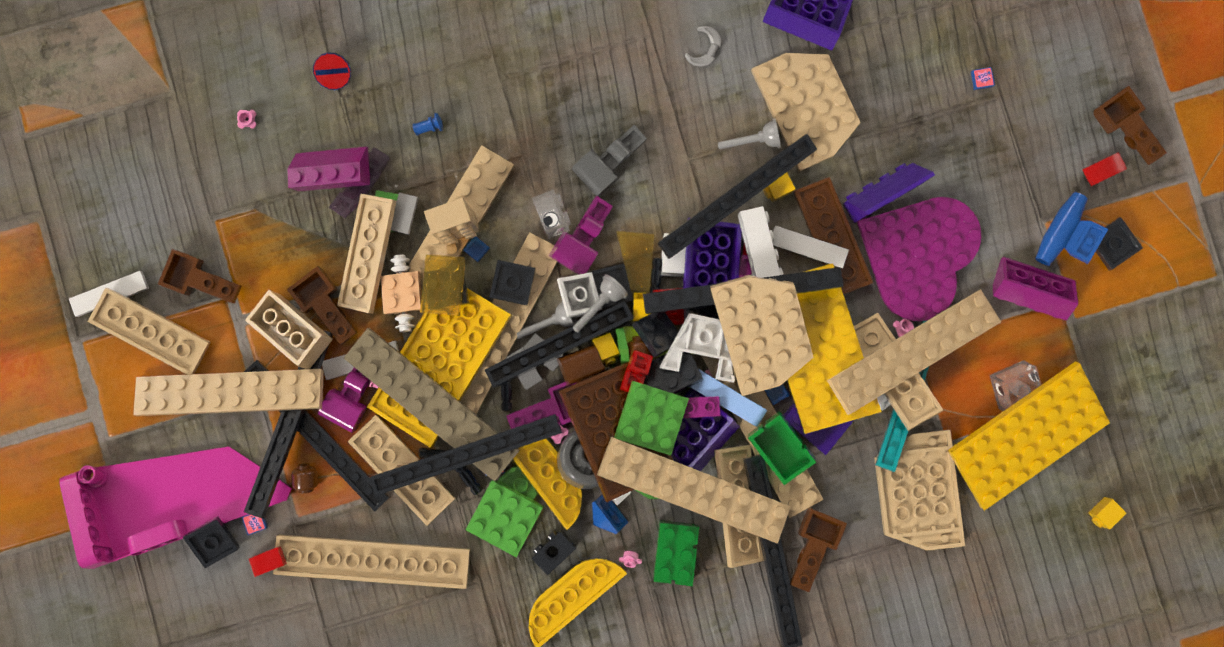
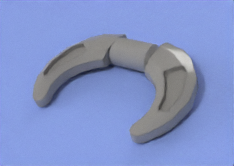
M701 26L697 28V31L706 33L710 38L711 46L708 53L697 58L690 56L688 53L685 54L687 61L697 67L710 65L715 60L714 56L718 47L721 48V37L718 32L712 27Z

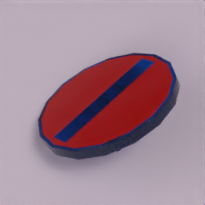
M327 52L321 54L315 60L313 74L321 86L330 90H337L348 84L351 78V67L343 56Z

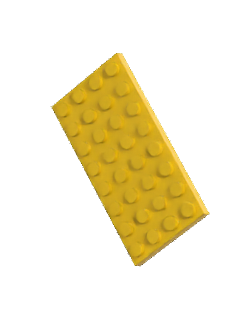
M832 263L808 271L834 268V265ZM835 288L797 294L814 358L787 381L804 434L882 412L876 398L847 415L827 382L828 379L864 359L842 289Z
M468 288L469 304L430 311L428 305L400 351L402 355L459 401L463 398L512 316ZM378 388L367 408L430 448L434 446L439 437L380 388Z
M1075 361L951 447L948 452L980 508L985 511L1110 424L1081 364Z

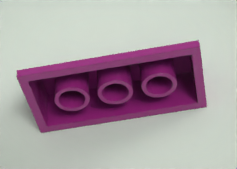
M367 146L296 153L288 167V188L296 191L370 185Z
M1002 256L993 282L994 297L1015 303L1018 306L1033 309L1036 312L1051 315L1054 318L1068 320L1078 305L1075 280Z

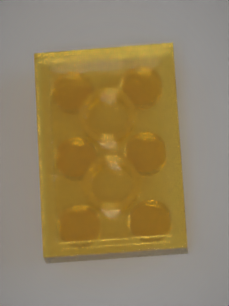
M426 255L420 313L460 316L466 258Z

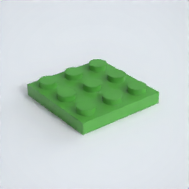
M632 381L614 438L671 455L689 398Z
M491 480L466 531L517 557L544 506L497 480Z

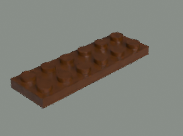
M830 177L795 190L793 192L811 237L849 250L844 266L841 268L844 285L841 288L843 295L873 283Z

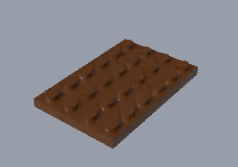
M629 362L559 391L606 502L635 490L597 475L611 437L614 438L628 395V392L620 390ZM629 443L631 445L642 448L654 454L673 460L671 455Z

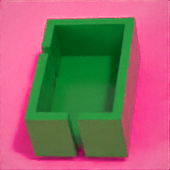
M780 411L766 420L765 426L761 424L748 434L750 442L783 485H786L816 463V457L806 444H803L802 439Z
M659 520L653 572L654 582L671 584V581L674 580L677 585L693 586L697 552L695 545L698 543L699 534L698 524Z

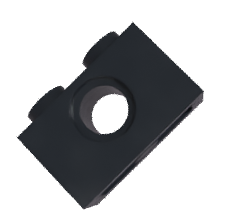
M562 529L558 532L554 530L547 537L549 541L545 545L539 544L532 551L534 555L531 559L547 576L577 547ZM555 546L558 549V554L550 555L548 548Z

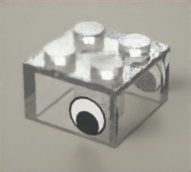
M553 189L532 198L548 239L558 236L562 232L570 231L568 226L571 225L567 212H562L561 208L564 205L559 193L555 194Z
M1024 360L989 375L998 409L1001 411H1005L1041 386L1037 367Z

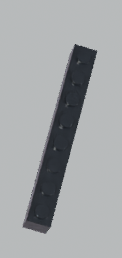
M624 301L593 316L579 332L574 331L573 327H570L485 369V372L495 389L595 338L631 322L633 316Z

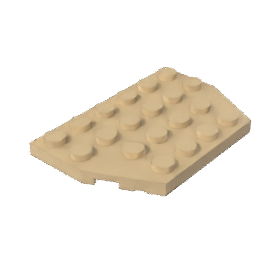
M785 53L751 70L773 118H776L777 127L786 146L788 147L803 135L808 134L817 148L815 152L796 165L798 172L833 157L861 123L828 54Z
M747 275L710 286L742 396L782 385L814 358L793 282Z
M950 430L909 434L906 437L895 472L875 466L884 535L924 550L965 546L955 462L948 452L953 447Z

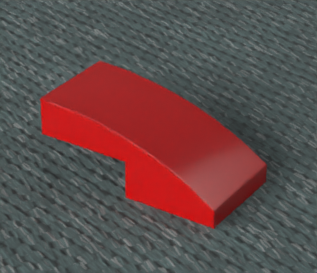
M1119 152L1082 170L1090 186H1093L1126 170L1127 167Z
M636 350L633 351L620 390L629 392L632 381L644 383L645 376L649 373L653 356Z
M281 546L249 558L254 577L287 565Z

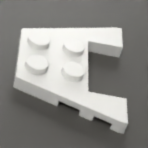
M688 314L660 368L679 372L683 352L718 358L719 363L715 379L734 383L733 364L720 320Z

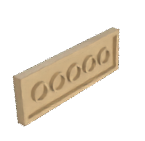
M365 194L360 195L337 306L373 314L397 203L396 200Z
M110 288L104 289L88 320L89 323L187 375H194L211 343Z
M879 313L854 326L864 358L896 340ZM919 373L884 393L908 431L943 411V408Z
M375 415L348 441L378 474L420 460L378 415ZM436 476L394 490L426 526L456 499Z
M750 445L714 450L717 478L749 490L743 458L752 456ZM723 523L728 567L734 568L764 561L759 536Z

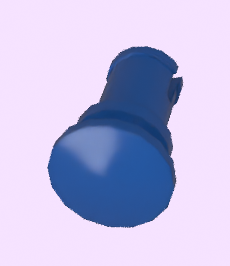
M438 113L434 114V118L428 117V120L413 124V130L416 135L431 130L435 132L436 129L443 131V123Z

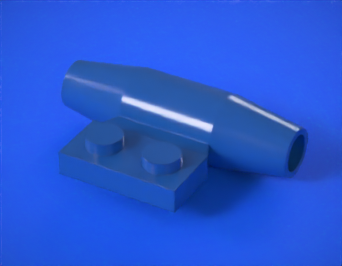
M1074 192L1058 210L1044 234L1035 259L1039 263L1050 266L1064 248L1070 256L1087 264L1090 262L1108 229L1092 221H1080L1088 200L1086 196Z

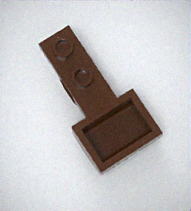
M1127 86L1097 107L1093 113L1106 133L1110 134L1121 128L1125 134V143L1131 149H1136L1145 162L1150 165L1167 152L1139 116V113L1146 108L1130 86Z
M175 249L171 250L158 285L190 296L192 289L195 288L235 304L242 287L241 285L200 270L204 260Z
M319 266L287 289L303 312L308 313L312 309L315 310L340 345H343L357 334L346 319L344 312L330 297L338 291V288Z
M594 344L557 358L567 386L574 383L577 384L605 371Z
M812 508L807 509L798 530V534L807 538V542L798 556L797 567L790 582L792 586L810 592L827 547L837 550L847 525L846 522Z

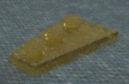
M616 231L630 289L650 292L654 234Z

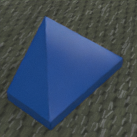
M603 494L592 503L594 526L617 534L629 523L612 500L609 502L605 501Z

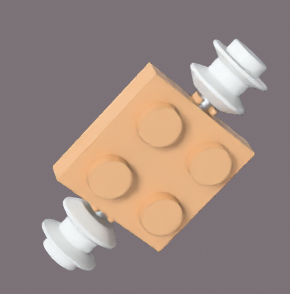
M395 255L390 260L395 265L391 270L397 274L381 276L383 313L385 315L400 313L395 318V320L399 321V325L395 328L399 329L400 332H410L411 328L415 327V325L411 324V320L414 317L408 314V312L423 310L420 272H407L410 267L406 266V262L410 259L406 258L405 255Z

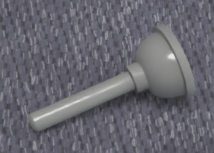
M776 118L766 123L763 131H758V134L718 142V148L725 149L760 141V143L765 142L769 147H778L780 149L781 143Z
M605 274L600 286L602 292L599 295L600 298L573 326L574 331L579 332L605 303L608 304L610 300L616 302L626 298L628 293L624 287L614 278Z
M562 300L556 307L555 313L551 315L552 317L522 329L517 333V338L520 339L553 324L573 327L578 322V319L567 317Z

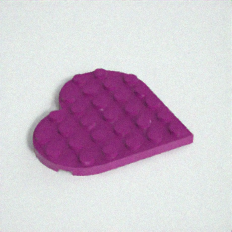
M948 197L932 198L857 222L884 304L892 313L910 321L929 320L950 306L957 288L955 271L964 268L974 259L981 244V228L974 212L961 201Z

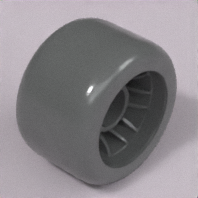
M573 431L565 438L557 454L559 472L567 483L576 488H596L599 486L589 461L584 458L585 452L577 433Z

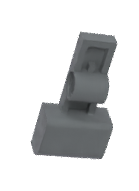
M633 125L625 134L616 139L600 157L591 149L573 166L572 171L595 196L600 197L619 179L613 171L634 153L647 138Z

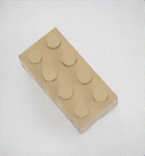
M463 198L424 211L431 234L448 246L458 243V239L464 237L466 239L477 236L476 233L480 232L473 210Z
M271 290L267 291L245 320L294 364L305 369L312 367L333 340L281 294Z

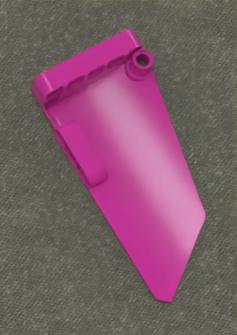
M228 446L109 466H84L80 471L61 477L59 481L79 566L86 569H95L130 555L135 556L183 539L185 534L219 516L223 523H227L249 515L244 513V509L260 466ZM279 480L269 507L287 501L292 488Z

